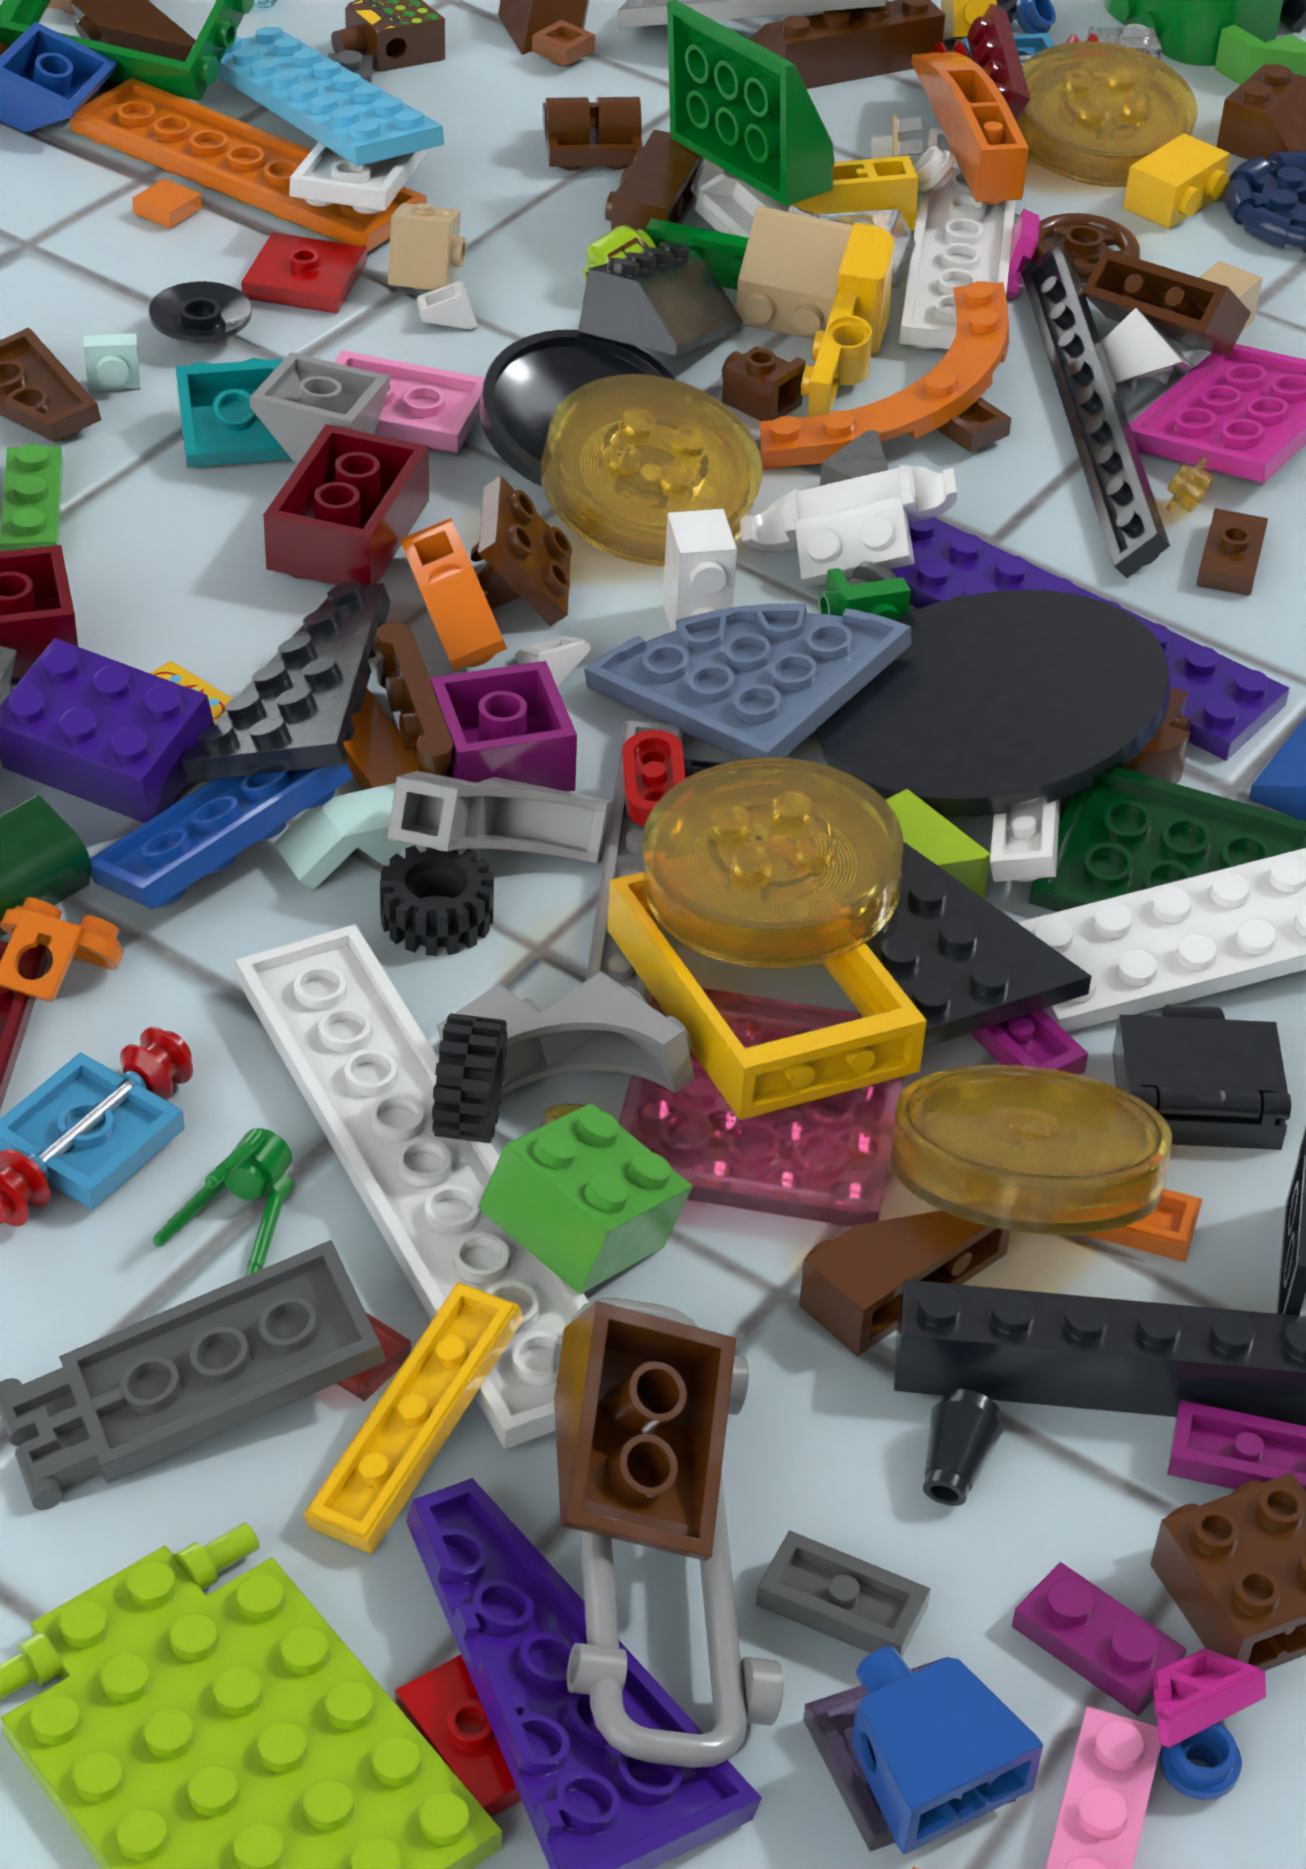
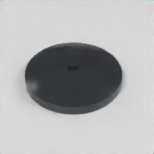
M578 330L545 331L524 337L509 345L491 363L486 373L480 396L479 412L481 424L488 441L497 454L512 469L531 482L547 490L573 498L595 500L583 482L580 472V457L586 443L600 430L624 422H647L671 428L688 438L691 437L692 414L688 399L675 377L659 361L636 346L579 332ZM627 423V424L616 425V426H613V427H610V428H608V429L603 430L602 432H600L599 434H597L593 439H591V441L587 444V446H586V448H585V450H584V453H583V456H582V462H581L583 478H584L585 483H586L587 487L589 488V490L591 491L589 485L587 484V481H586L585 475H584V471H583V459H584V455H585V452H586V450H587L589 444H590L598 435H600L601 433H603V432H605V431H607V430H609V429H611V428H614V427H617V426H622V425H629V424H644V425H652V426H657V425L646 424V423ZM632 425V426H623V427L615 428V429H612V430H610V431H608V432L602 434L601 436H599V437L591 444V446L589 447V449H588V451H587L586 457H585V473H586L587 480H588V482H589L591 488L593 489V491L596 493V491H595L594 488L592 487V485H591V483H590V481H589L588 475H587L586 461H587V456H588V453H589L591 447L593 446V444H594L600 437H602L603 435H605V434H607V433H609V432H611V431H613V430L620 429V428H625V427H650V428H655V429H659V430H663V429L656 428V427H651V426ZM626 428L612 432L603 437L602 439H600L591 450L588 458L589 477L597 492L601 495V493L598 491L591 478L589 464L591 454L600 441H602L604 438L613 433L623 430H653H631L620 432L608 437L596 448L591 460V472L593 479L599 490L602 492V494L608 500H610L603 493L604 491L612 500H614L604 490V488L599 482L596 473V460L602 448L613 439L629 434H650L668 439L666 437L660 436L664 435L661 433L665 432L649 428ZM633 431H644V432H652V433L660 434V435H656V434H651V433H640V432L627 433V434H622V435L616 436V437L610 439L608 442H606V443L600 448V450L598 451V453H597V455H596V458H595V463H594L595 475H596L597 481H598L599 485L601 486V488L603 489V491L600 489V487L598 486V484H597V482H596V480H595L594 473H593V459H594L595 453H596V451L598 450V448H599L606 440H608L609 438H611V437H613V436H615V435H618V434H621V433H626V432H633ZM669 432V433L673 434V435H670V436H672V437H674V438H676V439L682 441V440H681V439H683L682 437H680V436H678V435H676V434H674V433H672V432ZM630 435V436H625V437L619 438V439H617V440L611 442L610 444H608V445L604 448V450L601 452V454H600V456H599L597 468H598L599 478H600V480H601L603 486L605 487V489H606L608 492H609V490H608V489L606 488V486L604 485V483H603V481H602V479H601V476H600V472H599V462H600V458H601L603 452L606 450V448H607L608 446H610L612 443H614V442H616V441H618V440H620V439L627 438V437H632V436H647V437H653V438H658V437L649 436V435ZM646 437L628 438V439H624V440H621V441H619V442L613 444L609 449H607V451L604 453V455H603V457H602V461H601V474H602L603 480H604L605 484L607 485V487L610 489V487H609L608 484L606 483L605 478H604V476H603L602 464H603V460H604V457H605L606 453H607L613 446H615L616 444H618V443H620V442H622V441L629 440V439L644 438V439H652V440H656V441H660V440L653 439V438H646ZM631 440V441H627V442H624V443H621V444L617 445L616 447H614V448L608 453V455H607V457H606V459H605V462H604V473H605V477H606V479H607V482H608L609 485L611 486V488H612L619 496H621V495L612 487V485H613L616 489H617V487H618L622 492H624V491L618 486V484H617L616 481L614 480V477H613V474H612V464H613V462H615V461H614L615 457H616L621 451H623V450H625V449H627V448L633 447V446H652V445H645V444H639V445L628 446V447H626V448L620 450V451L613 457V459H612V461H611V465H610V472H611V476H612L613 481H614L615 484L617 485V487H616V486L614 485V483L612 482V480H611V478H610V475H609V462H610V459L612 458V456L614 455V453H615L616 451H618V450L621 449L622 447L627 446V445H630V444H636V443L653 444V445H657V446L663 447V448H665V449L671 451V452L674 453L675 455H677V454H676L675 452H673L672 450H670V449L664 447V446H661V445H658V444H654V443H649V442H634V443H629V444L623 445V446L619 447L618 449H616V450L612 453V455L610 456V458H609V460H608V463H607V473H608V477H609V479H610V481H611V483H612V485H611L610 482H609V480H608V478H607V475H606L605 466H606V461H607L608 456L610 455V453H611L615 448H617L618 446H620V445H622V444H625V443H628V442H632V441H650V442H655V443H658V444H662V443H659V442H656V441H651V440ZM651 447L631 448L626 453L616 480L626 492L634 497L662 485V482L652 484L644 481L640 476V470L643 467L653 466L663 473L668 466L678 460V463L666 470L663 475L665 476L672 467L682 462L675 455H673L675 457L673 458L659 449ZM629 464L631 467L626 468L625 465ZM678 465V466H676L675 468H673V469L667 474L666 477H668L669 474H670L674 469L678 468L680 465ZM591 491V493L594 495V497H595L598 501H600V500L595 496V494Z

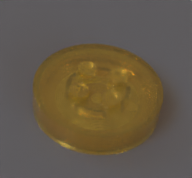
M1070 42L1044 49L1029 58L1022 66L1031 100L1016 123L1029 147L1028 156L1041 166L1060 176L1091 185L1127 187L1131 165L1181 134L1185 133L1189 136L1193 134L1198 112L1196 99L1191 88L1174 69L1159 59L1139 50L1106 42Z
M625 374L592 381L581 386L563 400L550 423L541 457L540 473L542 486L551 507L568 528L580 538L618 558L641 564L665 566L667 513L724 509L735 542L741 535L740 520L743 516L751 515L762 481V463L758 447L747 427L729 408L711 395L686 383L665 377Z
M780 757L751 758L716 765L702 770L675 785L657 802L645 824L643 832V886L650 910L657 921L674 938L687 947L716 960L746 967L792 968L834 959L858 948L874 937L889 921L900 898L903 834L894 811L869 785L848 773L827 765Z
M977 1065L933 1073L913 1082L902 1091L896 1101L890 1163L897 1179L911 1193L926 1203L954 1216L975 1223L1018 1232L1051 1235L1088 1234L1113 1230L1133 1224L1147 1217L1159 1207L1166 1190L1172 1148V1133L1165 1119L1149 1104L1110 1084L1085 1076L1047 1068L1018 1065Z

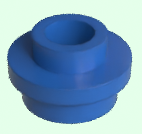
M1017 1L1016 20L1021 29L1030 34L1048 33L1051 25L1056 20L1055 9L1051 1Z
M1216 1723L1170 1748L1162 1745L1160 1767L1169 1784L1180 1793L1195 1799L1210 1800L1226 1795L1235 1787L1240 1776L1242 1759L1231 1733L1225 1727ZM1197 1759L1204 1761L1211 1768L1197 1766L1189 1760Z

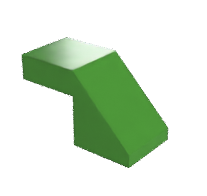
M1235 24L1221 30L1215 70L1239 85L1243 84L1264 64L1283 65L1289 68L1292 73L1306 77V42L1298 37L1289 34L1265 43Z

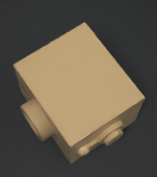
M402 203L391 216L388 285L410 287L415 290H436L454 283L457 279L458 267L462 268L464 265L467 249L466 238L459 237L461 210L432 207L426 203L417 205Z

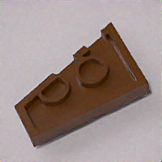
M29 327L0 340L1 416L53 442L75 435L82 429L102 420L98 405Z

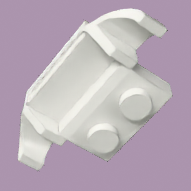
M703 157L701 158L693 189L697 199L694 210L718 232L749 238L758 206L817 218L818 215L791 205L785 206L736 176L724 173V169Z
M898 465V468L831 484L805 490L794 489L776 500L761 514L739 517L742 542L750 548L767 552H783L798 549L801 579L807 588L826 584L828 569L840 568L845 578L850 579L853 578L854 569L865 561L883 564L889 569L915 564L909 524L939 516L952 508L957 501L954 469H944L942 473H937L924 467Z

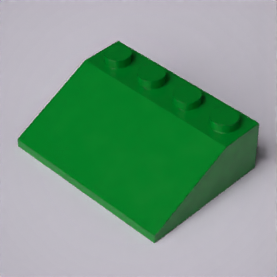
M677 0L668 1L670 138L785 206L833 190V166L835 163L833 142L795 64Z

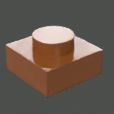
M560 20L532 35V52L550 59L556 65L567 66L574 64L578 59L595 51V34L564 20Z

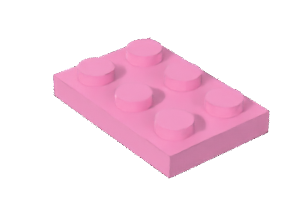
M341 351L334 362L390 376V386L375 435L426 445L433 451L458 453L480 415V396L485 380L483 377L348 351Z

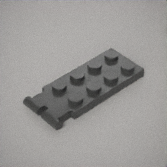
M329 1240L59 1356L62 1368L22 1384L20 1380L15 1378L2 1380L0 1382V1414L11 1444L19 1446L15 1451V1456L33 1507L38 1510H47L56 1506L61 1501V1490L102 1472L108 1483L382 1364L386 1362V1358L332 1240Z

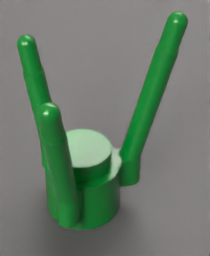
M254 1128L246 1132L230 1155L206 1177L205 1185L154 1235V1244L159 1247L165 1245L227 1186L234 1195L244 1200H254L259 1196H268L245 1276L263 1269L283 1201L294 1187V1181L285 1174L292 1162V1153L287 1143L279 1135L267 1129Z

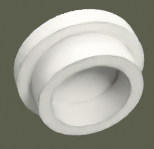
M933 146L915 161L913 166L918 176V190L920 192H926L929 189L937 191L950 180L954 173V169L951 167L954 162V156L948 150L941 151L937 146Z

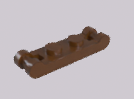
M385 623L376 631L377 650L383 655V658L377 663V682L386 689L391 712L401 713L399 716V727L404 749H414L417 762L421 768L419 771L453 778L449 766L453 761V740L412 631L403 623Z

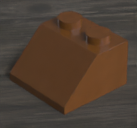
M1264 64L1225 98L1216 147L1247 160L1258 156L1267 160L1275 152L1306 151V77L1292 73L1289 68L1283 65Z

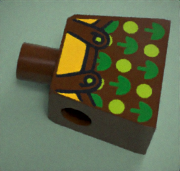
M355 0L348 3L345 8L346 28L333 31L331 35V43L335 54L341 51L352 50L362 55H373V69L376 71H388L445 60V18L422 0Z

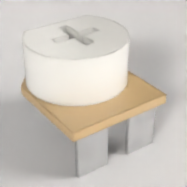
M892 115L893 134L871 138L872 159L921 154L922 139L903 141L901 133L922 131L921 116L898 119L897 115Z

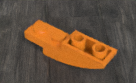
M452 518L401 538L402 547L453 671L463 667L481 666L489 662L495 654L506 650L507 646Z

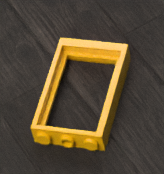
M784 841L766 845L759 844L760 846L736 851L730 858L728 865L732 880L740 888L750 893L762 884L773 880V878L762 875L759 869L760 865L767 860L775 859L784 862L787 866L785 874L811 875ZM765 848L767 851L761 852L760 849ZM731 851L727 856L725 861V874L729 882L739 891L753 897L760 889L771 883H774V881H772L770 883L763 885L758 890H756L752 895L742 891L733 884V882L730 880L727 874V861L733 851ZM726 852V853L724 854V856H723V858H722V861H721V874H722L723 879L725 880V882L728 884V886H729L730 888H732V889H733L735 892H737L738 894H740V895H742V896H744V897H747V898H749V899L755 900V899L758 897V895H759L760 893H762L764 890H766L767 888H769V887H771V886L776 885V883H775V884H772V885H770V886L764 888L763 890H761V891L755 896V898L748 897V896H746V895H744V894L738 892L737 890H735V889L727 882V880L725 879V876H724V874H723V861H724V858H725V856L727 855L728 852ZM723 853L720 854V856H719V858H718V862H717V873H718L719 879H720V881L722 882V884H723L731 893H733L734 895H736V896H738V897H740V898H742V899H744V900H747V901H750V902H754V903H758V901L760 900V898H761L765 893H767L768 891H770V890H772V889H774V888L777 887V886L772 887V888H770L769 890H767L766 892H764V893L757 899L756 902H755V901L748 900V899H746V898H743V897L737 895L736 893H734L733 891H731V890L724 884V882H723L722 879H721V876H720V873H719V861H720V858H721V856H722ZM717 854V855L715 856L714 862H713V873H714V877H715L717 883L719 884V886H720L727 894H729V895L732 896L733 898H735V899H737V900H739V901H742V902H744V903H747V904H752V903H748V902H745V901H743V900H740V899L736 898L735 896H733L732 894H730L728 891H726V890L722 887V885H721L720 882L718 881L717 876H716V873H715V862H716V858H717V856H718V854ZM708 856V857L706 858V863H705V872H706V877H707L708 882L710 883L711 887H712V888L716 891V893H718L722 898H724L725 900H727L728 902H730V903H732V904H734V905H736V906L741 907L740 905H737V904H735V903L729 901V900L726 899L725 897H723V896L714 888V886H713L712 883L710 882V879H709V877H708V872H707V863H708V858H709V856ZM711 856V858H710V863H709V872H710V877H711V879H712L714 885H715V886L717 887V889H718L722 894H724L726 897H728L729 899H731V900H733V901H735V902H737V903H739V904L745 906V904L740 903V902H738V901L732 899L731 897L727 896V895H726L723 891H721V889L717 886V884L715 883V881H714V879H713V877H712V873H711V862H712V858H713V856ZM703 858V859H702V864H701V872H702V877H703V879H704V882H705V884L707 885L708 889H709L718 899H720L721 901H723V902L726 903L727 905H729V906H731V907H733V908H737V907H735V906H733V905H731V904L725 902L724 900H722V899H721L720 897H718V896L712 891V889L709 887V885L707 884L706 879H705V877H704V872H703L704 858ZM698 859V864H697L698 876H699L700 882H701L702 886L704 887V889L706 890V892H707L713 899H715L717 902H719V903L722 904L723 906H725V907H727V908H729V909H732V908H730V907L724 905V904L721 903L720 901H718V900H717L714 896H712V895L710 894V892L706 889V887L704 886V884H703V882H702L701 876H700V871H699L700 859ZM691 860V861H690V875H691V879H692V882H693V884H694L696 890H697L698 893L703 897V899H705L710 905H712L713 907H715L716 909H718V910H720V911H723V910L719 909L718 907H716L715 905H713L711 902H709V901L701 894V892H700L699 889L697 888V886H696V884H695V882H694L693 876H692V860ZM694 860V876H695L696 882H697L699 888L701 889V891H702V892L705 894V896H706L708 899H710L714 904H716L717 906H719L720 908H722V909H724V910H728V909H726V908L720 906V905L717 904L716 902H714V901L703 891V889L701 888V886H700V884H699V882H698L697 876H696V860ZM688 861L611 879L607 931L667 1016L677 1018L684 1025L692 1040V1053L739 1120L920 1072L927 1020L837 907L812 918V908L804 902L797 901L807 905L810 908L811 914L806 920L792 923V925L864 1018L744 1048L658 928V926L718 912L704 902L692 887L688 875ZM786 875V876H783V877L803 876V877L813 878L812 876H807V875ZM800 877L784 878L785 880H786V879H807V880L816 881V880H814V879L800 878ZM788 880V881H786V882L801 881V882H808V883H813V884L819 885L818 883H814V882H810V881H804V880ZM787 883V885H788V884H805V885L814 886V887H816V888H819V889L823 890L822 888H820V887H818V886L811 885V884H806V883ZM792 885V886H789V887H806V888H810V889L817 890V891L821 892L822 894L825 892V891L822 892V891H820V890H818V889H815V888H812V887H808V886H801V885ZM790 888V890H791V889H801V890L811 891V892H814V893L820 895V896L823 897V898L827 895V894L821 895V894H819V893H817V892H815V891H813V890L804 889V888ZM775 889V890L771 891L770 893H768V894L761 900V902H762L768 895H770L771 893H773V892H775V891H777V890H779V889ZM778 891V892L772 894V895H771L770 897H768L766 900H769L772 896H774L775 894L779 893L780 891ZM791 891V892H804V893H808V894L814 895L815 897L819 898L822 902L829 898V897L827 896L824 900H822L820 897H818L817 895L812 894V893H810V892H806V891ZM792 893L793 895H797V894H798V895L809 896V897L815 899L821 906L825 905L826 903H828V902L831 900V899H829L828 901H826L825 903L822 904L819 900H817L816 898H814V897H812V896H810V895L801 894V893ZM778 894V895H776L775 897H773L772 899H775L776 897H778V896H780V895H782V894ZM794 896V897L806 898V899L812 901V902L818 907V910H819V911L822 910V909H824V908H826L827 906H829L830 904L833 903V902H830L829 904H827V905L824 906L823 908H820L819 905H818L815 901H813L812 899H810V898L803 897V896ZM798 898L796 899V900H802V901H806V902L810 903V904L813 906L814 910H815L814 916L819 915V914H821V913L827 911L828 909H830L831 907H833V906L835 905V904H833L832 906H830L829 908L823 910L822 912L817 913L816 907H815L811 902H809V901H807V900H804V899H798ZM785 904V905L783 906V908H782V910H781L782 912H783L784 908L787 906V904Z

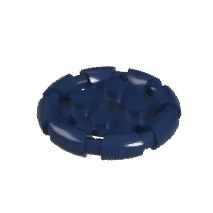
M1306 151L1275 152L1267 160L1258 156L1242 163L1229 175V182L1226 184L1223 192L1225 208L1235 223L1239 225L1244 224V229L1247 233L1268 244L1284 248L1285 245L1301 247L1303 252L1306 253Z

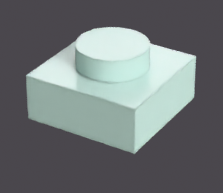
M136 333L83 335L88 391L140 389Z

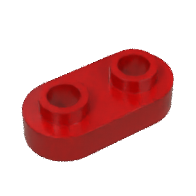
M648 730L630 737L622 748L626 810L629 818L636 824L651 829H662L664 824L669 821L671 812L678 808L683 799L687 797L683 747L681 741L669 732Z

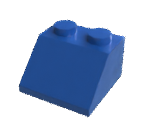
M34 22L0 56V121L26 133L73 117L116 71L118 62Z

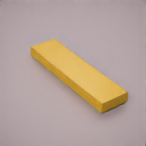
M456 1283L303 1514L310 1529L373 1555L523 1322L524 1318L518 1304L465 1284Z

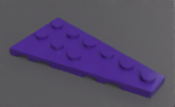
M473 1478L413 1499L406 1523L550 1869H654L753 1820L762 1797L728 1760L714 1767L697 1768L648 1763L627 1757L608 1744L595 1726L590 1707V1695L571 1693L567 1687V1667L572 1647L575 1643L587 1644L583 1599ZM619 1640V1648L624 1649L627 1655V1674L622 1697L623 1706L629 1718L638 1725L650 1729L698 1735L704 1734Z

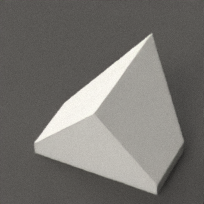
M1137 308L1101 341L1115 384L1130 380L1131 390L1136 389L1139 379L1153 378L1166 384L1168 383L1169 375L1173 373L1174 367L1183 377L1194 368L1176 345Z

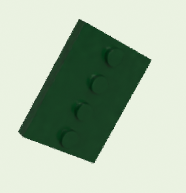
M1111 766L1093 777L1094 785L1071 795L1059 822L1056 877L1034 880L1030 889L1029 904L1059 912L1306 848V821Z

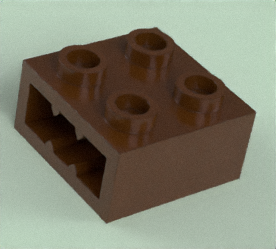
M1292 1472L1266 1482L1260 1480L1247 1482L1234 1490L1230 1495L1200 1506L1194 1503L1183 1505L1171 1512L1166 1518L1161 1519L1150 1565L1206 1649L1253 1665L1262 1671L1306 1655V1491Z

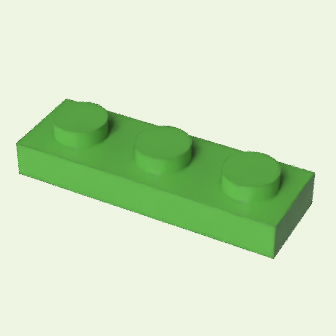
M28 444L22 447H7L0 535L1 551L59 545L63 482L62 446Z

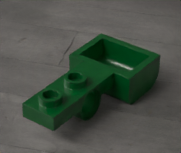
M35 794L0 814V924L6 910L14 909L16 906H23L27 897L37 898L56 905L90 885L91 860L84 843L77 833L40 795ZM0 927V937L7 933Z

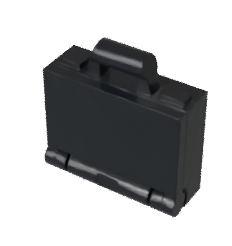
M1165 1004L1162 1016L1119 1014L1112 1058L1122 1143L1282 1150L1288 1127L1285 1120H1289L1291 1114V1096L1287 1089L1276 1022L1226 1020L1222 1009L1213 1006Z

